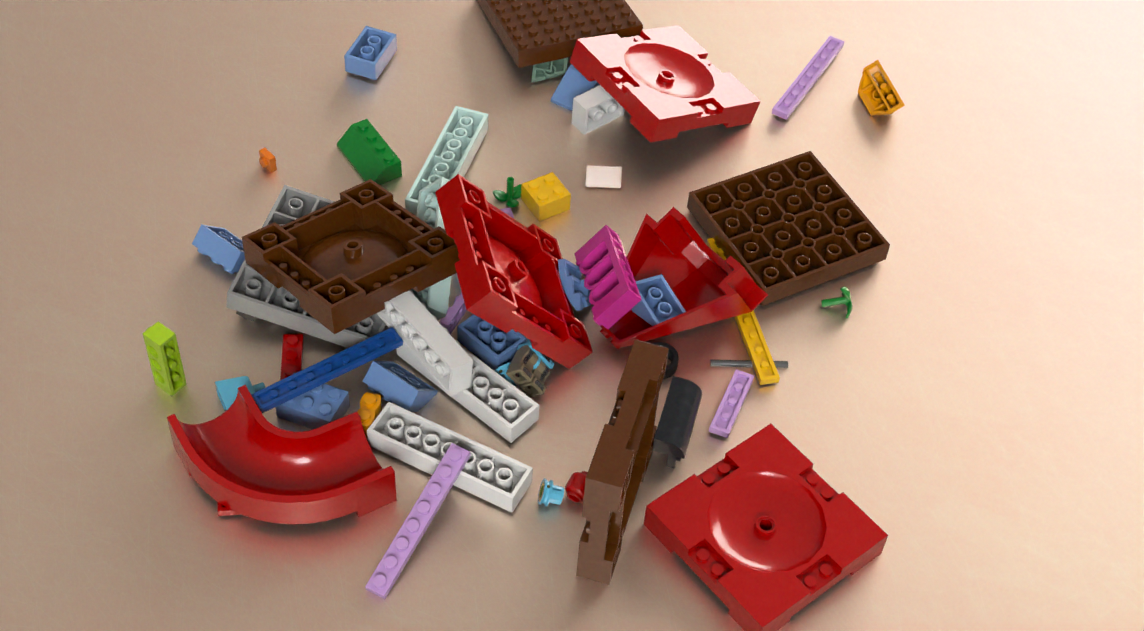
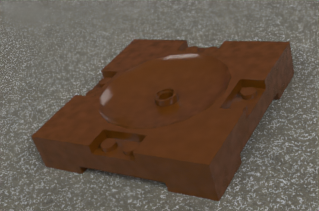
M371 179L341 192L340 200L283 226H279L274 222L242 237L246 263L276 288L283 287L299 300L300 307L333 334L384 310V302L410 289L420 292L456 274L454 264L460 260L454 239L446 235V231L440 226L436 228L429 226L393 200L392 193Z
M634 340L617 388L613 412L609 423L604 425L585 480L582 517L586 518V524L579 541L576 576L610 585L640 483L644 480L653 453V442L657 426H654L659 391L665 376L669 348Z

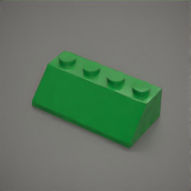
M368 119L352 124L338 141L337 147L364 181L371 179L377 184L382 185L402 177L401 160Z

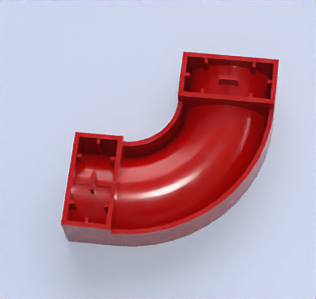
M246 385L238 388L237 397L230 408L211 421L201 424H186L179 421L175 414L167 417L174 448L189 476H193L199 486L215 501L243 516L278 524H310L340 518L353 512L359 518L397 501L395 471L392 466L383 469L378 463L366 439L361 417L357 411L313 430L302 432L287 431L272 425L266 420Z

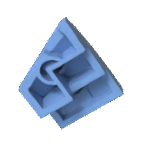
M566 259L558 260L561 283L572 306L577 311L590 306V291L584 286V280H582V273L579 267Z

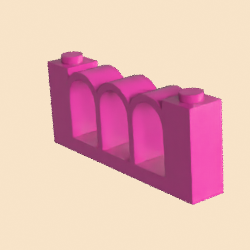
M605 225L574 255L576 265L579 267L580 272L586 276L584 286L590 291L589 302L593 305L591 308L594 315L593 320L599 326L603 325L609 329L642 299L619 234Z

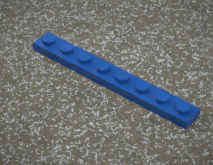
M391 327L251 395L261 413H264L403 346V340L394 328Z

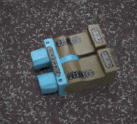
M527 339L526 343L518 345L517 352L506 374L531 398L544 394L546 390L544 383L554 363L549 357L533 349L531 341Z

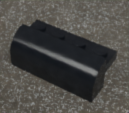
M673 376L652 449V451L668 455L666 467L675 468L676 461L680 462L681 458H685L702 399V391L697 384Z

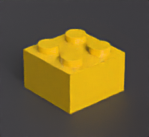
M553 172L521 185V200L539 222L570 210L571 194Z

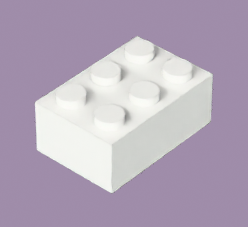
M599 85L573 98L571 124L585 135L623 116L625 109Z

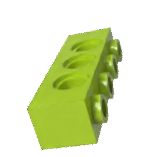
M158 321L153 326L147 328L142 334L154 382L170 396H173L187 383L176 334Z

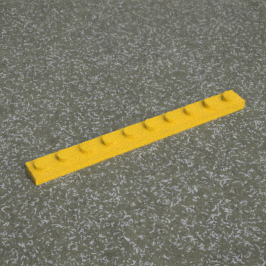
M708 238L707 246L722 259L726 260L723 250L717 247L714 238ZM754 310L735 316L734 318L752 361L759 384L779 383L778 371Z

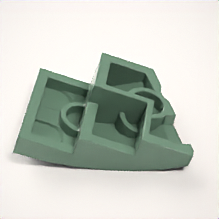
M568 58L533 65L531 83L564 75L567 71Z

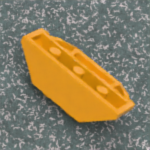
M879 60L863 68L858 94L871 116L889 115L905 106Z

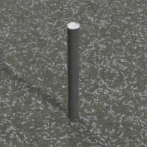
M710 359L711 366L753 367L751 360ZM774 361L776 368H788V361Z

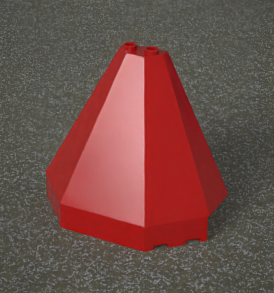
M673 207L658 222L646 213L627 255L634 279L639 281L662 274L686 312L652 326L630 310L609 329L601 325L602 329L600 332L606 339L611 337L612 340L610 342L619 350L620 348L633 345L634 340L645 342L752 312L768 294L754 282L745 268L731 255L724 260L708 247L686 217Z

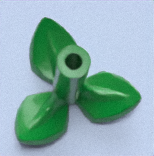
M508 177L507 192L493 190V195L500 202L508 201L506 206L517 207L519 202L515 199L521 197L522 184L514 187V178Z
M845 286L840 288L842 297L821 300L822 308L845 304L847 306L846 318L852 312L851 294Z

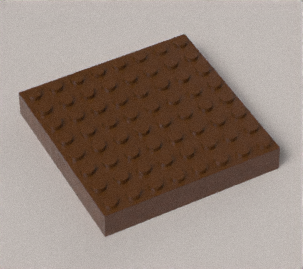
M476 0L518 68L571 57L576 41L580 38L617 34L620 38L640 36L643 30V24L625 0Z
M811 151L689 192L687 208L710 238H714L715 244L723 250L726 259L731 255L745 268L754 282L768 294L760 303L761 306L860 270L887 258L890 247L888 241Z

